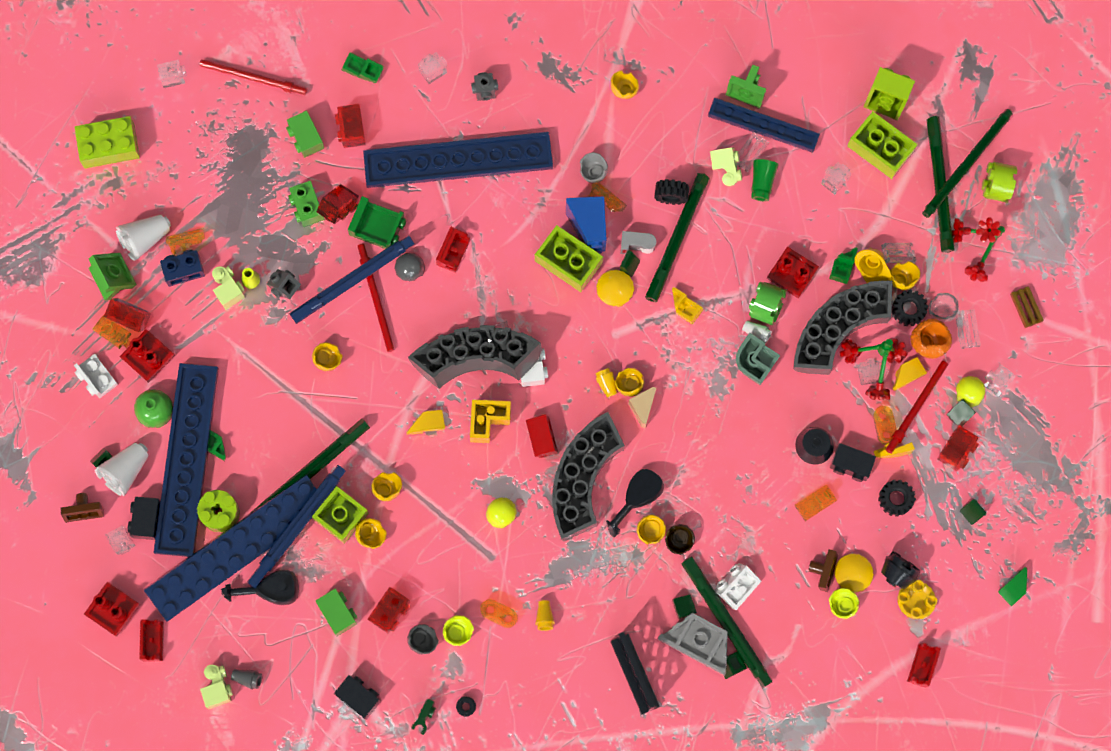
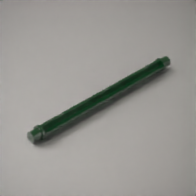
M1006 109L999 115V118L939 192L925 206V210L922 212L924 217L929 218L931 214L936 212V209L946 196L949 195L1004 125L1009 122L1013 114L1011 110Z

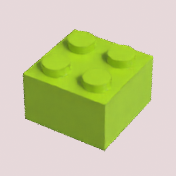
M336 486L313 514L312 518L345 544L355 532L356 526L369 513L366 508Z

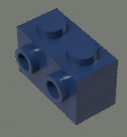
M186 250L181 255H169L164 260H160L168 287L205 277L197 250Z

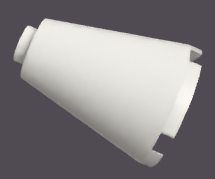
M157 215L119 225L116 227V235L123 249L126 248L130 251L127 255L135 261L170 231L171 223L166 216Z
M133 443L95 469V473L99 479L104 478L106 481L105 485L110 490L120 496H124L149 456L147 453L148 449L142 443Z

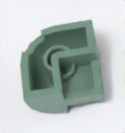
M749 332L737 351L736 364L743 375L761 385L780 355L767 347L765 342Z

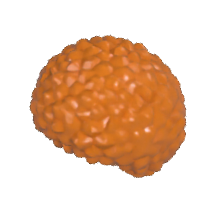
M936 318L924 320L911 332V345L923 357L935 359L946 354L951 348L952 335L950 330L942 321Z

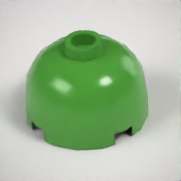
M156 389L146 390L135 401V416L145 427L161 428L172 418L173 403L170 397L163 391Z

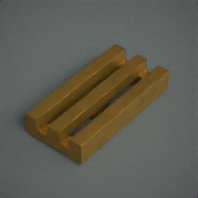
M1029 286L1016 292H1011L1010 296L1024 328L1044 321ZM1018 295L1020 296V298H1021V300H1022V303H1023V305H1024V308H1025V310H1026V312H1027V314H1028V316H1029L1031 322H1028V320H1027V318H1026V316H1025V313H1024V311H1023V309H1022V306H1021V304H1020V302H1019V300H1018V297H1017ZM1027 299H1028V301H1029V303H1030V305H1031V308H1032V310H1033V312H1034V315H1033V313H1032V311H1031V309H1030V306H1029V304H1028V302H1027Z

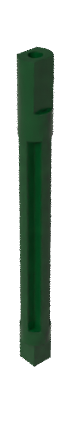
M932 116L927 119L936 195L946 183L940 117ZM947 195L937 208L941 252L945 253L954 251Z
M697 173L688 196V202L685 203L660 265L645 296L648 301L658 302L683 238L709 181V177L704 173Z
M361 418L253 511L304 475L311 479L370 428L369 425Z
M690 557L682 562L681 565L721 627L728 632L729 639L754 678L757 679L762 688L771 684L773 681L767 674L766 669L694 558Z

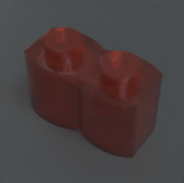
M958 425L940 452L937 460L956 472L960 468L964 469L969 462L967 456L970 452L974 453L979 445L977 443L979 437Z

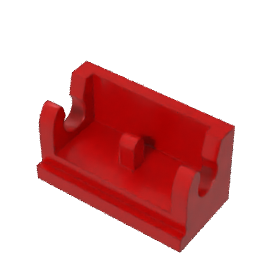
M451 226L436 258V265L456 273L470 242V238L467 237L468 234Z
M544 414L527 419L526 424L534 456L544 458L559 454L549 416Z
M140 619L139 660L143 662L163 661L164 621Z
M927 643L918 644L907 682L924 688L929 687L941 648L936 646L930 647Z

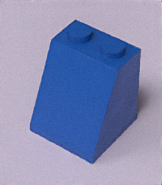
M604 196L566 198V215L580 241L601 254L606 250L607 241Z

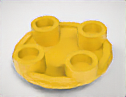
M610 270L602 274L596 286L597 296L607 305L622 307L627 303L634 292V284L630 276L619 270Z
M859 554L845 555L836 564L835 578L840 588L860 592L871 584L873 568L871 563Z
M917 580L905 589L901 588L897 596L900 610L912 619L928 617L934 611L937 604V598L932 588L921 580Z

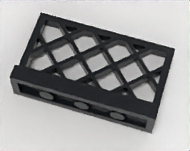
M623 631L610 643L639 711L643 715L659 708L660 705L629 633L625 635Z

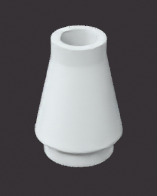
M748 320L742 328L747 334L750 332L765 342V344L772 334L769 327Z

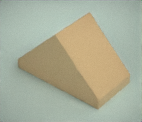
M655 387L629 399L628 402L636 419L643 428L647 424L656 392Z

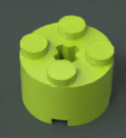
M988 162L986 173H988L987 179H983L981 190H984L983 197L1008 203V199L1011 200L1016 185L1013 174H1017V166L999 162Z
M213 490L206 492L200 499L197 513L201 522L209 530L225 532L238 522L240 509L235 499L229 493L222 490ZM219 508H221L223 511H222V512H218V515H217V514L215 513V510H218Z

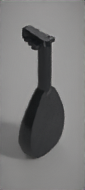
M642 469L632 477L626 492L625 506L611 522L606 520L611 536L615 538L619 535L620 529L617 526L631 509L645 506L655 501L663 493L665 486L658 474L648 469Z
M279 570L263 578L256 588H231V584H227L225 588H221V594L229 602H232L231 596L257 594L260 598L270 603L290 605L298 598L299 583L294 572Z

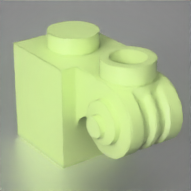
M735 147L710 151L712 169H725L727 172L722 177L725 185L733 186L742 180L741 169L737 170V162L740 159L738 151H735Z
M218 266L213 269L212 276L215 282L221 284L213 289V292L224 309L227 310L245 298L242 293L245 290L239 281L235 283L232 278L234 274L229 266L226 268Z
M213 664L206 666L204 675L209 680H212L211 685L200 689L206 708L212 709L231 702L230 696L233 695L230 684L226 685L224 677H227L224 666L217 667Z

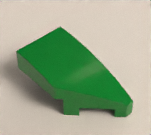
M853 248L850 252L838 255L837 259L834 260L829 279L844 284L848 283L858 248Z
M210 430L208 452L225 461L226 455L223 438Z
M1026 566L998 591L1011 607L1026 594L1028 570Z

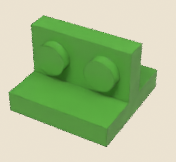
M752 65L746 80L731 75L726 96L760 109L766 88L758 86L761 76L758 74L759 67Z
M121 253L97 254L89 258L91 266L88 269L104 300H111L119 291L132 289L137 285Z

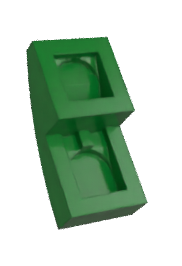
M349 52L341 70L363 80L377 83L384 66Z

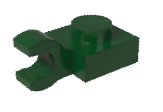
M426 699L417 720L412 724L411 729L413 731L417 725L423 726L421 735L427 732L425 722L428 717L431 719L436 711L434 701Z

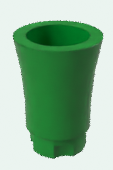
M765 159L753 160L751 199L761 202L769 201L775 175L779 167L778 163Z

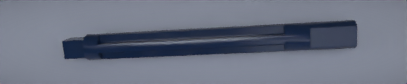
M409 235L401 241L398 240L290 312V316L298 324L406 252L405 250L415 243Z
M337 465L332 473L327 475L260 561V565L248 579L247 583L256 588L267 572L272 570L310 521L313 514L338 485L340 478L346 472L345 469Z

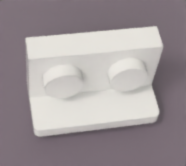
M95 354L80 365L77 363L74 365L77 369L74 373L80 381L85 380L87 382L86 389L92 396L96 394L100 399L118 385Z
M738 563L729 570V574L724 579L718 582L714 591L732 609L737 610L761 583V580L746 565Z

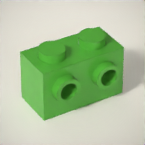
M307 111L287 119L288 127H286L290 138L294 136L296 142L293 144L297 152L302 153L304 158L324 149L323 142Z
M311 180L289 188L291 194L288 197L291 206L295 205L297 208L294 214L298 223L302 222L303 227L325 220Z
M333 589L315 600L336 636L357 625L355 619L358 617L352 608L348 610L345 602H347V599L342 591L338 593L336 589Z

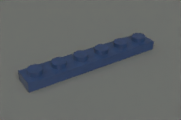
M715 97L708 113V117L812 153L820 135L819 133Z

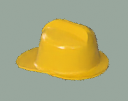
M870 247L856 254L855 265L866 283L891 281L892 275L886 264V257L881 251Z

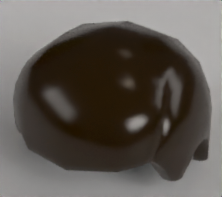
M673 525L666 533V546L672 553L683 555L692 549L695 536L693 530L687 525Z

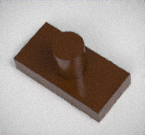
M85 493L76 495L75 506L60 508L61 516L65 523L104 517V509L100 502L88 503V495Z
M828 549L825 563L811 560L809 565V572L821 575L818 587L824 592L829 590L838 558L837 552Z

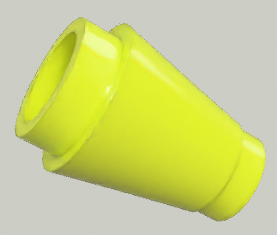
M245 268L241 278L243 286L249 289L257 287L260 283L259 274L251 268Z

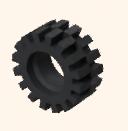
M674 179L656 182L654 195L656 201H660V203L665 202L666 204L671 203L672 205H681V203L685 204L688 202L689 185L685 182L675 181Z
M905 290L894 300L892 315L895 314L894 319H898L899 324L905 323L904 326L909 324L914 326L919 324L928 312L927 299H923L924 295H919V291L912 292V290L906 292ZM905 302H913L917 307V312L912 315L905 313L903 304Z
M892 480L886 483L879 492L878 502L880 501V507L884 508L883 511L885 513L888 512L890 516L895 515L897 517L906 514L914 506L916 500L914 498L915 491H912V486L909 487L907 485L908 482ZM891 492H901L904 496V502L901 505L893 504L890 501Z

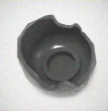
M405 253L396 260L394 269L396 275L403 281H415L418 277L423 276L425 264L418 255Z
M426 624L414 626L410 629L407 636L410 649L417 654H430L439 643L435 630Z

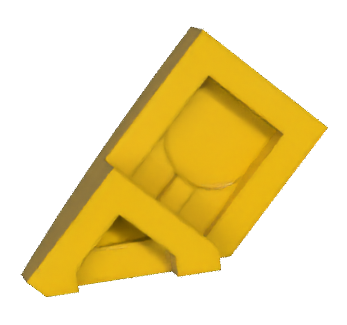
M673 287L672 292L676 314L690 324H693L702 313L703 307L687 298L685 293Z
M918 357L902 364L896 371L894 391L927 374Z
M443 411L422 412L406 432L407 435L444 430Z
M911 442L894 449L893 453L890 454L885 450L888 446L886 444L885 447L875 450L873 453L877 458H894L910 454L915 448Z

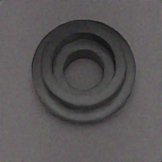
M462 697L457 701L456 710L461 716H471L476 710V703L471 697ZM464 703L470 705L469 710H463L462 706Z

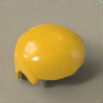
M619 70L613 74L611 78V91L616 97L630 99L637 94L639 84L632 73L626 74Z
M907 261L904 264L898 262L890 270L893 286L901 290L913 288L920 279L921 272L918 266L911 261Z
M328 342L320 343L313 349L312 353L314 365L322 371L334 370L340 365L343 357L338 347Z
M626 368L618 372L614 383L621 394L633 397L642 391L645 379L637 369Z
M382 472L373 479L371 484L372 493L381 501H391L398 497L402 489V480L395 472L390 474Z
M646 515L637 523L636 531L642 542L655 544L660 542L665 536L666 526L659 516Z
M373 518L361 520L355 530V537L358 543L363 547L371 549L380 547L385 542L387 531L382 527L381 522Z

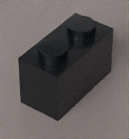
M839 443L830 468L836 474L852 476V479L855 481H867L876 456Z
M135 496V500L131 502L130 513H133L132 521L128 522L127 531L132 538L155 540L160 508L159 499Z
M348 675L334 692V695L367 720L381 702L378 699L379 694L371 687L369 690L363 687L364 682L356 675L353 678Z

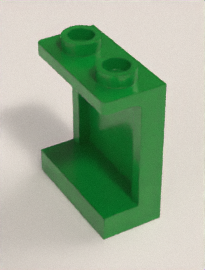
M362 196L348 227L349 236L386 249L399 240L398 233L400 229H404L407 219H405L404 212L400 211L397 213L370 203L368 198Z

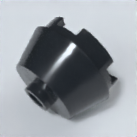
M809 427L799 433L795 442V448L798 456L804 462L817 465L826 462L831 457L834 443L830 434L824 429Z
M895 551L886 556L881 570L889 584L894 587L897 585L902 589L916 582L918 575L921 573L913 563L908 562Z

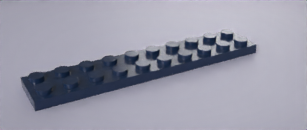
M549 132L363 150L367 188L553 169Z
M179 363L154 554L190 557L195 552L199 521L197 507L202 498L219 370L216 366Z
M304 475L147 586L144 592L166 622L269 550L316 491L315 486L308 476Z

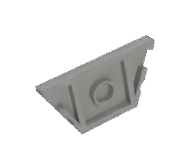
M692 613L684 621L674 625L671 630L659 635V641L725 676L728 632Z

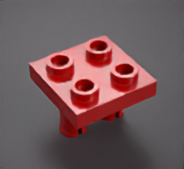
M787 246L766 279L799 299L819 266Z
M145 329L138 338H133L130 341V346L119 357L149 383L175 354Z
M106 582L98 595L93 598V602L87 608L84 615L117 637L140 604L109 582Z

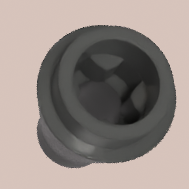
M234 669L231 674V680L253 690L260 687L262 674L258 673L257 670Z

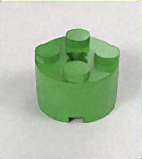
M759 282L756 289V299L752 298L749 305V316L773 326L783 306L781 298L786 297L787 290L766 282Z

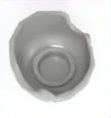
M595 152L588 153L580 160V173L587 182L597 183L606 177L608 164L601 154Z

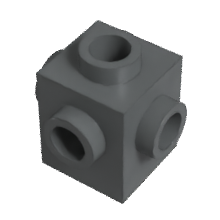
M487 72L475 75L474 82L471 83L472 93H476L477 101L495 99V90H498L497 79H493L492 73Z
M279 269L270 276V280L267 282L272 294L278 298L282 296L287 299H291L301 285L295 279L293 273L288 270L284 272Z

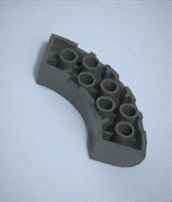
M874 281L859 286L855 285L848 290L836 294L823 304L808 321L800 336L794 356L793 369L801 373L829 375L832 371L836 350L846 337L865 326L888 323L891 319L892 281Z
M480 325L479 328L469 329V327L456 329L453 333L445 336L442 334L435 341L429 344L425 343L419 347L408 359L416 370L438 389L457 376L478 370L503 372L519 381L539 359L542 345L533 337L523 332L512 331L511 328L505 327L503 329L495 328L492 325Z
M608 412L591 421L574 437L563 453L558 465L553 484L552 504L561 540L570 539L597 526L591 498L594 482L604 465L615 455L624 451L625 447Z

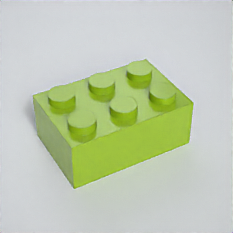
M880 67L863 107L898 121L915 81L907 75H899L889 68Z
M872 111L850 138L847 147L890 179H893L914 153L918 144Z
M130 116L74 126L79 160L84 169L140 159L135 125Z
M556 225L535 253V262L579 292H582L602 265L603 256Z

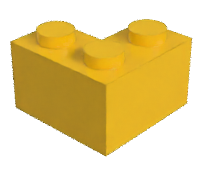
M472 400L470 442L490 443L491 424L510 425L511 401Z

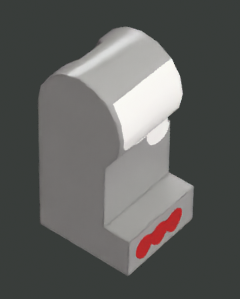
M622 231L620 254H626L628 250H641L643 253L649 254L655 250L656 238L654 235Z

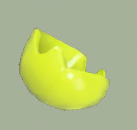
M966 376L961 378L956 386L958 402L963 399L970 407L979 405L985 396L984 383L978 377Z
M499 497L493 500L487 507V521L496 528H504L510 525L515 520L517 514L516 506L506 497Z
M839 588L829 597L830 609L838 618L848 619L853 617L859 609V599L850 589Z
M455 615L444 624V639L452 646H462L471 639L474 627L467 617Z

